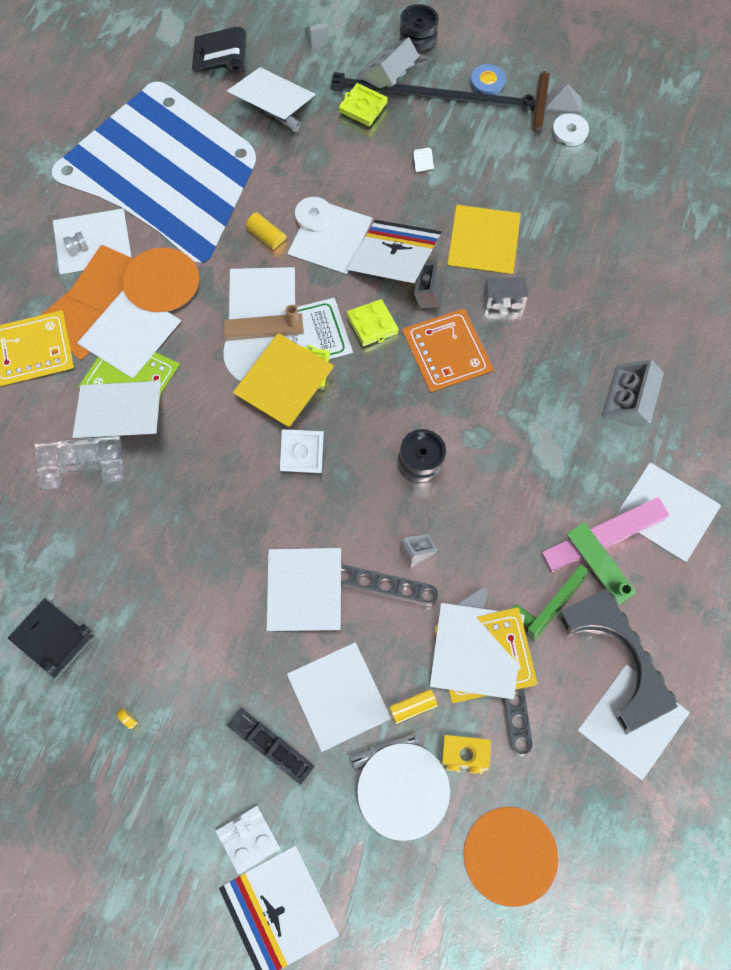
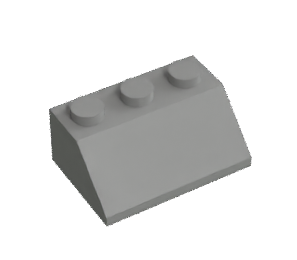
M408 37L384 48L357 75L360 79L378 88L385 86L389 88L397 83L396 79L406 74L405 70L415 65L414 61L419 57V54Z
M653 360L617 365L603 416L631 426L651 424L664 372Z

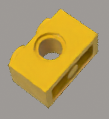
M444 735L442 766L446 767L447 771L460 772V768L469 769V773L483 774V771H487L490 766L491 740ZM461 750H468L471 753L472 758L470 761L461 759Z

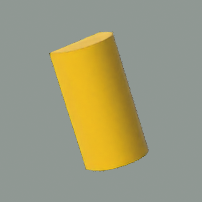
M253 213L248 218L246 229L272 250L286 240V235L259 213Z
M429 689L396 703L388 709L394 723L397 724L437 707V701L433 691Z

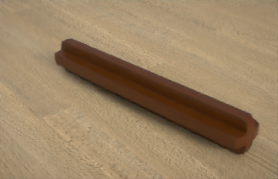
M546 71L539 74L532 129L536 131L543 128L550 74L546 73Z

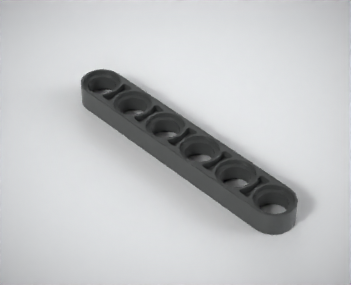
M341 564V571L350 573L348 580H341L342 587L424 606H432L438 599V591L433 585ZM361 576H369L371 583L367 586L361 585L359 583ZM384 580L392 583V588L388 591L380 588V583ZM405 585L413 588V593L409 596H405L401 592V588ZM426 590L434 593V598L430 601L422 597V593Z
M522 688L515 690V693L521 698L519 705H512L508 698H504L510 745L514 754L518 756L527 755L533 747L525 690ZM514 716H520L524 719V726L522 728L514 727L512 724ZM517 739L526 740L528 744L526 751H519L516 748L515 742Z

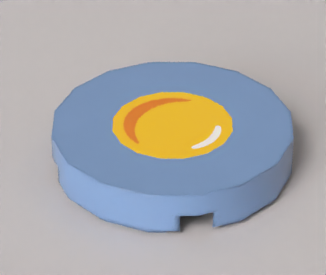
M483 64L473 70L470 82L474 91H479L482 94L496 95L505 86L506 76L498 66Z

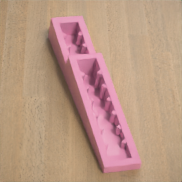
M657 497L590 530L604 549L626 540L631 535L665 521L669 513L661 499ZM570 540L564 541L541 553L551 572L583 559Z

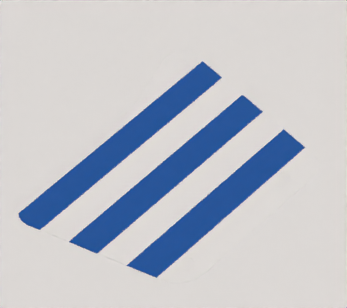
M152 82L56 162L52 168V175L59 183L99 196L124 208L159 231L194 262L202 263L212 256L256 161V155L253 147L245 139L163 82ZM166 98H173L175 104L171 107H166L163 105V101ZM244 149L247 155L244 158H237L235 151ZM68 165L73 168V172L70 175H63L61 173V169L64 166Z

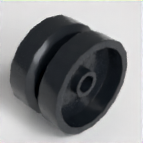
M413 4L406 7L400 15V41L409 37L416 51H424L435 45L439 22L438 13L435 9L424 4Z
M416 429L404 437L398 455V466L405 477L416 482H428L440 473L446 455V446L441 436L431 430Z

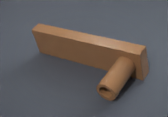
M288 305L286 307V315L224 320L226 341L275 337L278 333L283 336L304 334L302 313H298V308L295 305Z

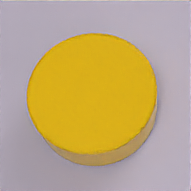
M121 707L116 712L117 718L129 729H132L138 723L136 718L124 707Z

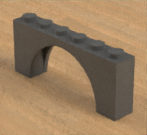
M606 588L561 610L557 617L568 636L582 631L604 633L619 641L630 653L636 667V688L629 703L614 714L627 735L673 711L678 705L676 704L677 699L674 693L669 691L664 684L665 679L663 675L653 666L651 655L648 651H644L641 646L639 635L632 631L629 626L628 617L618 608L616 597L609 593Z

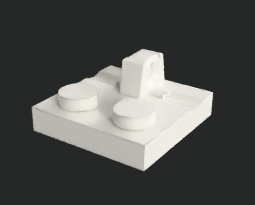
M282 430L280 471L322 473L324 431Z
M258 806L216 830L238 874H241L281 849Z

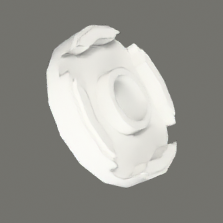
M572 113L563 114L555 120L552 132L554 138L559 143H566V146H577L582 144L587 138L589 126L586 120L579 115ZM571 128L574 132H569L567 129Z
M308 197L297 204L295 219L304 230L320 231L325 229L331 222L332 208L326 200L319 197ZM311 212L318 213V215L315 217H312L309 214Z

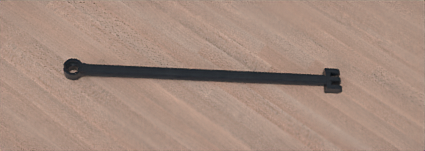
M339 72L333 73L330 86L332 91L343 92V87L353 88L358 83L373 91L513 106L527 112L534 109L536 101L531 94H527L523 98L403 84H394L389 88L387 86L378 88L364 80L345 78V73Z

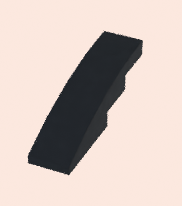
M242 707L239 708L226 725L299 785L303 783L315 767Z

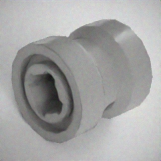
M81 231L75 233L73 238L69 236L63 238L71 256L77 254L80 250L85 251L89 249Z

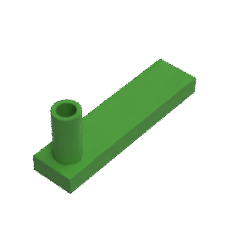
M585 522L566 534L604 588H607L609 593L616 597L617 605H620L637 593Z
M580 565L537 618L518 604L513 606V608L518 607L520 614L524 615L523 625L528 628L527 637L534 642L585 581L588 572L587 568Z

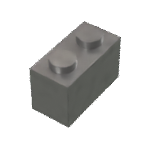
M438 261L426 262L416 279L414 295L420 308L439 307L444 274Z
M526 277L487 278L485 285L486 308L496 310L501 308H525L528 298Z

